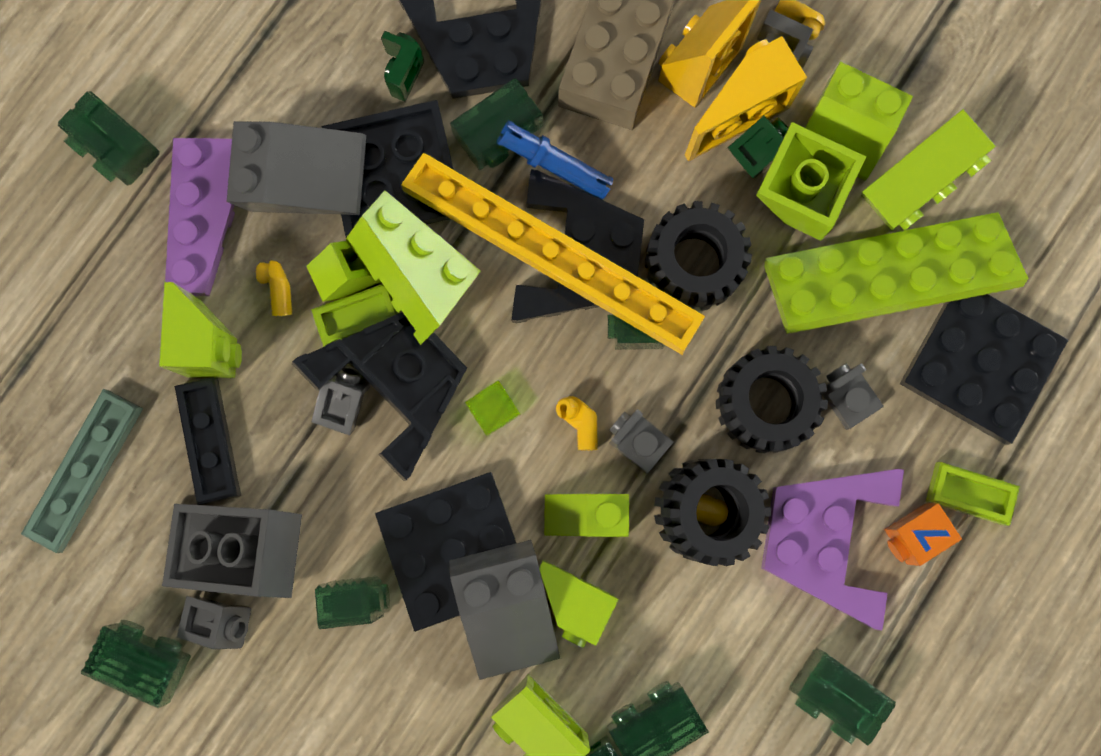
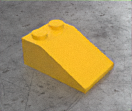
M725 0L710 5L701 17L695 14L684 28L682 35L685 37L679 45L671 44L661 56L658 64L662 67L658 81L696 108L742 50L761 0Z
M783 36L770 43L766 39L759 41L747 50L744 59L695 126L685 152L688 162L746 132L763 115L772 118L790 109L807 76Z

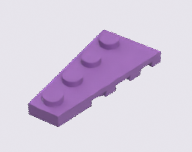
M173 138L165 282H174L194 296H210L224 251L222 244L227 228H231L235 215L233 211L234 205L226 202L232 139Z

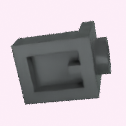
M770 9L757 40L762 41L766 39L770 43L783 36L803 69L814 47L807 44L814 29Z
M845 363L826 375L830 383L826 385L827 392L822 395L828 400V404L846 430L851 429L884 407L861 374L866 371L862 363L851 369Z
M345 366L319 390L311 422L350 436L355 430L364 394L371 387V384L356 368Z
M637 409L632 416L624 411L609 429L615 435L609 443L644 473L648 474L672 445L673 441L646 420L640 410Z
M186 596L177 638L213 650L240 649L244 645L245 636L248 632L251 608L244 605H227L200 596Z

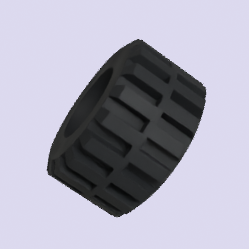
M694 201L691 208H687L684 203L677 206L673 214L668 211L662 217L660 224H656L646 250L645 268H648L649 271L647 278L650 284L655 283L658 289L692 309L700 307V311L710 309L714 304L718 306L725 302L744 280L748 273L747 267L752 259V254L748 253L752 245L750 237L744 238L742 235L746 230L743 223L739 222L735 225L732 222L735 216L734 213L727 210L725 214L718 212L720 206L711 202L707 209L703 208V201ZM687 239H700L707 242L718 255L719 269L716 273L709 276H694L687 273L676 261L674 255L675 246Z
M767 346L763 350L758 348L750 351L723 375V381L718 385L717 392L719 393V398L715 402L716 409H720L721 416L718 418L721 426L726 425L729 430L726 434L732 440L736 438L741 442L740 446L745 449H756L758 453H776L801 445V442L810 439L815 434L813 430L821 426L824 417L820 416L821 412L827 410L828 400H822V394L827 392L825 382L818 383L816 377L821 372L817 366L810 369L806 365L810 359L802 354L796 357L793 355V349L785 347L780 351L777 350V346ZM757 379H774L781 383L788 391L791 399V409L787 419L782 423L769 424L758 418L753 412L749 402V391L751 385Z
M698 459L682 463L683 468H674L668 473L672 478L671 481H662L658 488L664 492L663 497H655L654 506L661 507V514L654 515L656 524L663 525L664 529L659 534L663 541L671 542L669 548L672 551L683 555V558L718 567V564L723 566L735 565V559L744 561L749 558V548L758 550L762 544L758 539L760 533L767 534L769 525L764 524L765 516H771V507L764 506L763 500L769 498L767 490L758 489L757 486L762 481L756 474H747L749 471L748 467L743 464H733L734 461L728 459ZM711 487H715L722 494L729 512L727 520L713 534L707 536L698 524L696 511L701 496Z

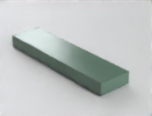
M107 389L102 390L21 535L55 553H63L143 410L142 407Z

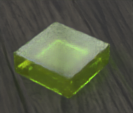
M499 380L465 401V404L487 437L521 416Z

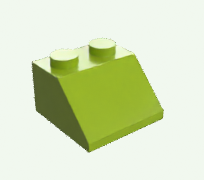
M840 61L829 78L805 128L866 156L857 176L866 181L896 133L913 96Z
M791 122L756 196L784 224L821 241L833 229L866 156Z
M164 282L159 366L187 378H235L236 368H239L242 362L241 345L237 344V338L199 298L174 282Z
M529 674L492 712L491 718L495 721L492 726L494 731L509 745L515 741L525 752L523 756H586L590 752L588 734Z

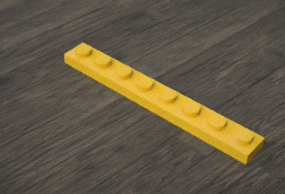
M425 153L421 155L401 184L403 191L681 355L685 352L705 318L703 314Z

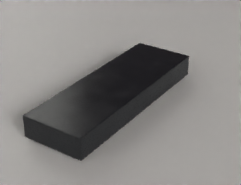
M211 377L174 386L197 505H205L241 496L218 378Z

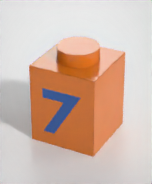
M939 503L923 504L884 529L890 538L887 541L889 549L900 562L905 561L907 565L921 566L962 540Z

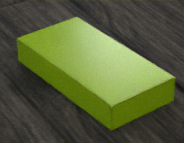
M383 284L311 309L323 347L399 314L391 304L393 298Z
M936 462L926 502L939 503L940 506L1003 526H1010L1020 486L943 462Z

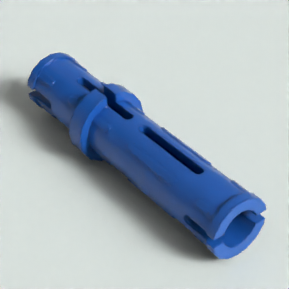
M510 120L504 125L501 131L503 136H499L497 140L498 145L504 146L526 158L528 165L534 168L539 165L601 200L607 196L610 188L606 187V185L611 186L613 184V177L603 174L551 145L550 139L544 135L537 137L515 125Z

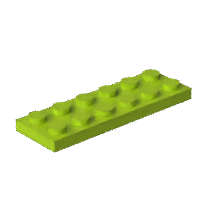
M999 212L768 257L764 265L786 334L1024 287L1029 279Z

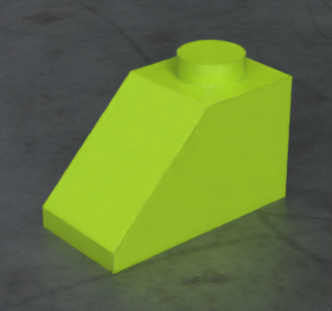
M347 240L330 243L306 266L323 302L348 297L382 283L380 279L374 280Z
M545 494L544 536L629 537V494Z
M542 560L539 567L540 574L557 626L564 630L562 637L582 648L585 647L587 642L596 646L619 599L583 579Z

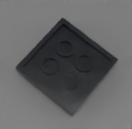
M437 100L321 126L325 129L363 133L366 135L360 215H341L346 238L362 215L384 191L388 192L426 225L450 219L404 192L401 186L423 153L454 170Z
M988 294L945 302L903 376L900 385L1005 445L1013 444L1065 348L1068 339Z
M492 472L375 513L414 632L460 616L450 579V560L517 543Z

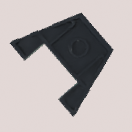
M399 0L402 9L405 10L412 27L425 46L452 99L529 86L542 0H515L516 9L440 22L437 21L434 0Z
M531 169L526 202L527 208L566 212L565 235L638 277L645 219L543 172ZM558 283V289L516 285L511 321L512 323H522L530 319L558 316L565 312L580 309L588 310L598 308L599 306Z
M401 312L366 327L358 333L344 339H338L309 354H303L294 359L292 365L317 391L349 363L359 371L409 424L400 435L378 454L403 481H406L411 477L423 450L430 441L432 433L445 412L467 367L434 332L420 345L413 335L416 330L404 313Z

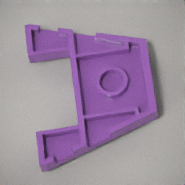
M894 469L773 487L770 506L771 516H769L768 520L769 529L766 534L761 568L831 605L833 608L857 619L868 627L882 631L887 593L846 586L844 583L856 500L899 507L904 470Z

